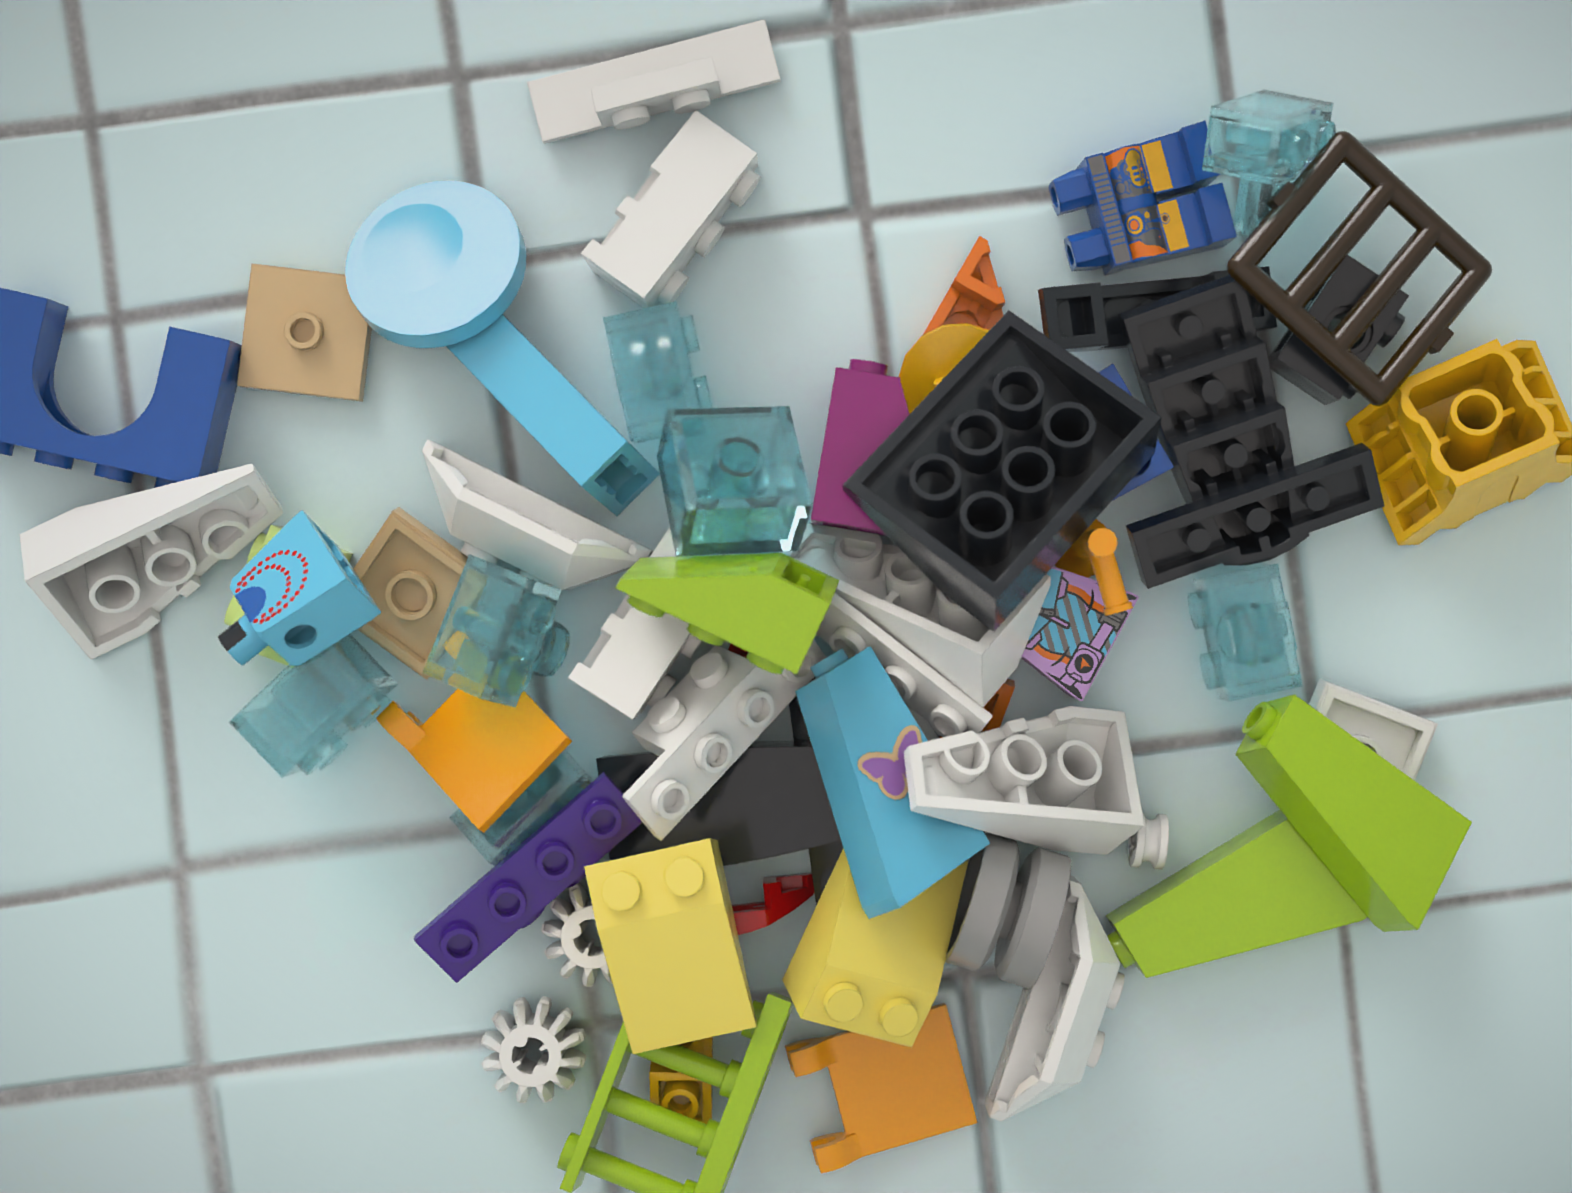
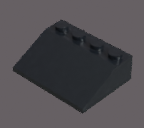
M1008 310L843 484V491L944 595L994 632L1155 454L1162 417Z

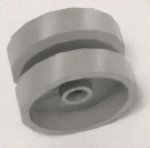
M983 831L990 844L970 857L945 962L976 972L989 960L996 945L994 966L998 978L1030 989L1038 980L1045 966L1060 924L1069 887L1071 859L1066 855L1037 847L1025 858L1018 872L1020 851L1016 840Z

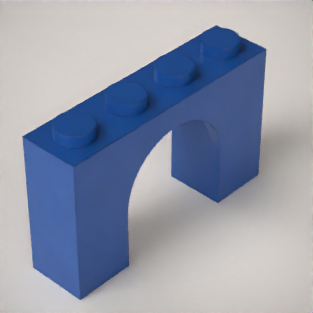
M0 288V454L12 456L14 445L36 449L34 462L72 470L74 458L96 463L94 475L103 478L132 483L134 472L156 477L154 488L218 471L237 388L242 345L231 340L169 326L156 387L145 411L132 424L120 431L107 435L92 436L80 430L66 417L58 403L54 389L55 364L69 306L48 298Z

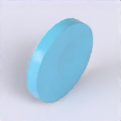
M429 182L411 187L394 195L377 207L362 223L351 242L347 254L345 267L346 284L350 297L364 320L382 337L407 347H444L477 335L494 323L507 310L516 297L525 275L526 247L512 213L493 193L466 182Z

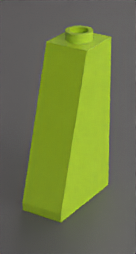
M1295 694L1259 703L1244 721L1242 732L1245 734V737L1235 755L1376 927L1383 932L1419 930L1472 822Z
M1281 810L1276 811L1105 915L1114 929V932L1107 935L1120 963L1125 969L1135 963L1136 967L1146 978L1360 922L1367 918L1366 914Z

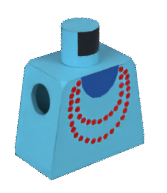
M301 510L232 578L230 589L245 614L222 632L218 639L225 650L240 665H245L269 645L291 666H298L370 622L382 612L338 545Z

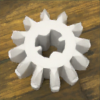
M577 883L569 888L573 905L561 898H555L550 905L552 912L561 920L545 921L541 932L550 937L561 938V940L548 946L545 950V955L547 959H555L564 954L568 957V960L560 970V975L566 979L573 974L577 966L584 968L583 985L592 987L597 977V970L601 968L605 979L610 984H613L602 946H594V938L588 944L581 936L588 925L587 920H595L591 899H589L584 887Z
M543 996L540 999L535 1013H532L530 1004L525 997L518 998L514 1002V1016L507 1011L498 1010L492 1020L499 1031H487L481 1040L482 1045L495 1051V1053L490 1054L483 1060V1069L485 1071L503 1070L494 1086L499 1092L506 1090L511 1082L518 1084L516 1100L519 1103L527 1102L532 1087H536L537 1093L543 1102H549L553 1099L554 1083L560 1088L569 1090L575 1082V1077L569 1068H582L586 1061L584 1053L571 1048L584 1041L586 1037L584 1029L574 1028L565 1031L564 1027L570 1021L573 1011L566 1007L560 1011L556 1018L550 1016L549 1012L552 1003L549 997ZM529 1038H536L543 1042L539 1048L540 1051L548 1050V1052H543L539 1061L528 1059L526 1054L529 1049L521 1050L520 1048L526 1045Z

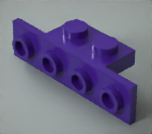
M603 772L414 936V941L458 983L515 932L533 923L542 914L545 907L566 888L573 887L586 876L584 866L593 865L643 822L623 799L624 793Z

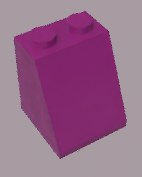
M851 359L848 369L836 367L811 524L887 536L843 491V484L909 416L900 378L887 376L888 366L885 364Z

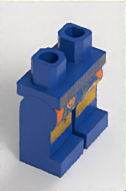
M1206 121L1182 127L1178 132L1142 143L1085 157L1076 170H1072L1052 180L1048 187L1057 216L1086 209L1092 229L1067 236L1064 239L1065 251L1071 271L1102 268L1105 276L1124 269L1136 268L1222 248L1237 237L1223 183L1208 186L1220 176ZM1196 190L1193 193L1167 199L1157 203V200Z

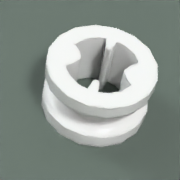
M1143 813L1145 826L1129 838V864L1131 867L1139 868L1142 862L1148 861L1152 863L1154 869L1162 870L1165 866L1168 852V817L1166 814H1157L1155 819L1149 820L1145 818Z

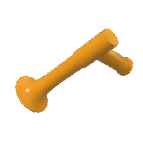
M1095 519L1057 561L1055 567L1084 577L1095 575L1105 606L1103 611L1105 616L1131 609L1133 606L1132 602L1128 600L1114 554L1117 547V537L1110 529H1107L1100 521Z

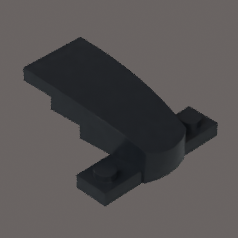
M1230 275L1118 314L1146 406L1162 417L1158 439L1174 466L1171 471L1186 503L1177 508L1125 525L1141 581L1147 589L1221 563L1224 566L1269 561L1293 549L1309 537V532L1384 507L1372 451L1363 443L1294 466L1285 407L1276 399L1266 344L1257 337L1247 291Z
M797 696L789 703L794 741H754L662 841L654 837L644 823H641L609 851L610 861L709 838L718 840L723 866L809 849L817 906L842 852L843 845ZM641 752L596 758L598 776L605 772L625 793L659 756L651 752Z

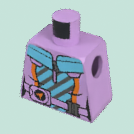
M1053 566L1047 573V575L1051 576L1050 588L1021 659L1067 695L1083 701L1133 608L1105 616L1103 611L1105 606L1096 580ZM1126 591L1128 600L1132 602L1134 607L1139 596Z

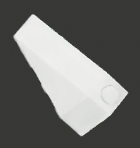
M248 464L76 507L19 534L25 582L92 660L151 630L161 621L160 612L180 594L186 598L201 586L200 577L220 559H232L283 514L282 506L254 465Z
M808 523L779 552L838 579L839 583L835 591L837 595L981 707L987 704L1018 667L1050 588L1051 576L1046 574L993 632L944 595L898 546L883 544L879 534Z
M1068 706L1053 710L1048 716L1028 721L1020 718L1008 721L999 728L979 733L971 730L910 745L904 750L910 809L912 812L1050 850L1105 855L1109 854L1145 826L1125 712Z

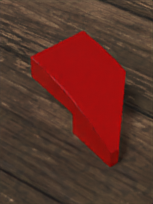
M812 873L764 877V902L732 904L738 935L771 925L813 896L815 893Z

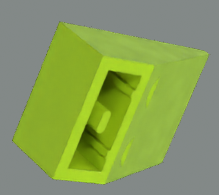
M783 553L639 558L619 579L616 589L628 594L627 602L645 614L662 618L666 612L689 623L687 631L704 642L722 646L724 641H727L748 651L746 658L763 670L774 674H782L783 670L786 669L797 674L831 604L839 580Z

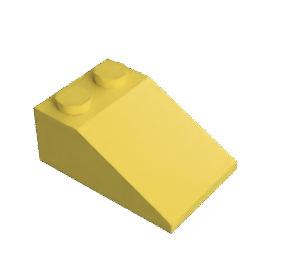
M709 838L584 866L597 931L633 1054L757 1027L718 840Z
M843 848L782 979L800 1018L912 1047L938 994L969 859L901 908L868 919L862 909Z

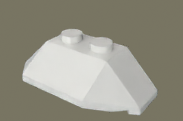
M427 439L422 449L451 535L465 541L460 552L492 568L495 567L498 559L519 568L520 571L516 580L543 594L550 595L553 586L561 590H570L627 571L639 558L650 557L653 550L438 443Z
M1070 875L1062 917L1049 956L1036 983L1030 989L1025 987L1022 989L984 1102L989 1118L1003 1121L1081 1082L1086 1066L1094 1068L1103 1049L1105 1033L1098 1029L1105 1008L1114 1009L1121 996L1125 978L1123 973L1118 972L1121 963L1082 885L1072 875Z

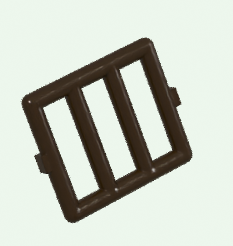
M1347 131L1336 132L1293 184L1288 181L1279 187L1266 203L1271 208L1269 213L1227 263L1228 274L1369 403L1375 406L1384 405L1391 399L1428 352L1435 354L1441 351L1454 335L1449 326L1492 274V266L1483 255ZM1342 163H1344L1370 189L1290 286L1284 290L1258 265ZM1391 206L1416 231L1331 333L1304 307L1385 209ZM1435 247L1461 273L1381 371L1376 374L1351 351V348Z

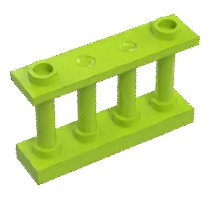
M772 991L768 993L765 1003L753 1001L757 1027L742 1030L741 1032L742 1036L751 1039L742 1063L732 1059L730 1064H726L681 1045H673L634 1054L720 1088L719 1095L728 1098L727 1105L720 1122L709 1119L707 1124L618 1089L632 1053L623 1022L580 1135L571 1132L562 1149L557 1168L566 1171L559 1189L572 1193L582 1185L585 1174L588 1173L635 1193H724L793 1009L792 999ZM608 1114L616 1115L698 1148L696 1155L706 1158L698 1182L687 1178L685 1184L596 1149Z

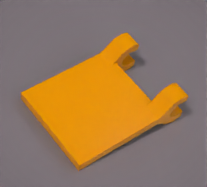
M462 629L445 646L470 671V676L424 724L410 711L406 713L395 701H392L376 719L391 736L410 752L476 828L485 833L565 750L572 740L502 668L496 658L479 641L475 642Z
M945 1003L931 1007L912 1047L850 1031L826 1037L805 1039L785 1045L790 1068L794 1072L795 1077L811 1074L825 1067H828L844 1132L826 1134L810 1140L815 1163L819 1166L821 1173L837 1170L864 1156L977 1123Z

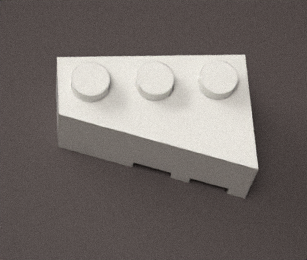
M695 110L651 165L650 171L652 173L634 199L627 195L618 206L615 214L620 218L602 244L592 239L581 252L583 258L595 274L651 314L655 312L660 303L669 308L678 298L689 280V277L682 272L694 255L698 253L705 257L721 237L725 227L719 223V220L733 202L738 207H741L757 186L761 176L754 172L758 167L757 153Z
M675 518L650 557L733 554ZM627 594L615 614L611 613L600 630L602 634L584 662H578L568 678L633 720L643 712L647 705L652 707L656 702L669 694L677 679L667 673L680 653L691 659L702 640L687 631L689 623L665 612L664 616L659 618L635 609L627 602L629 597Z

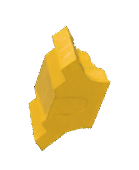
M1495 339L1414 374L1405 380L1386 404L1375 406L1370 403L1345 423L1354 445L1363 443L1372 451L1384 502L1382 509L1398 545H1419L1439 529H1456L1478 514L1506 502L1510 503L1517 499H1525L1545 483L1563 482L1572 475V423L1536 341L1515 340L1501 346L1499 341Z

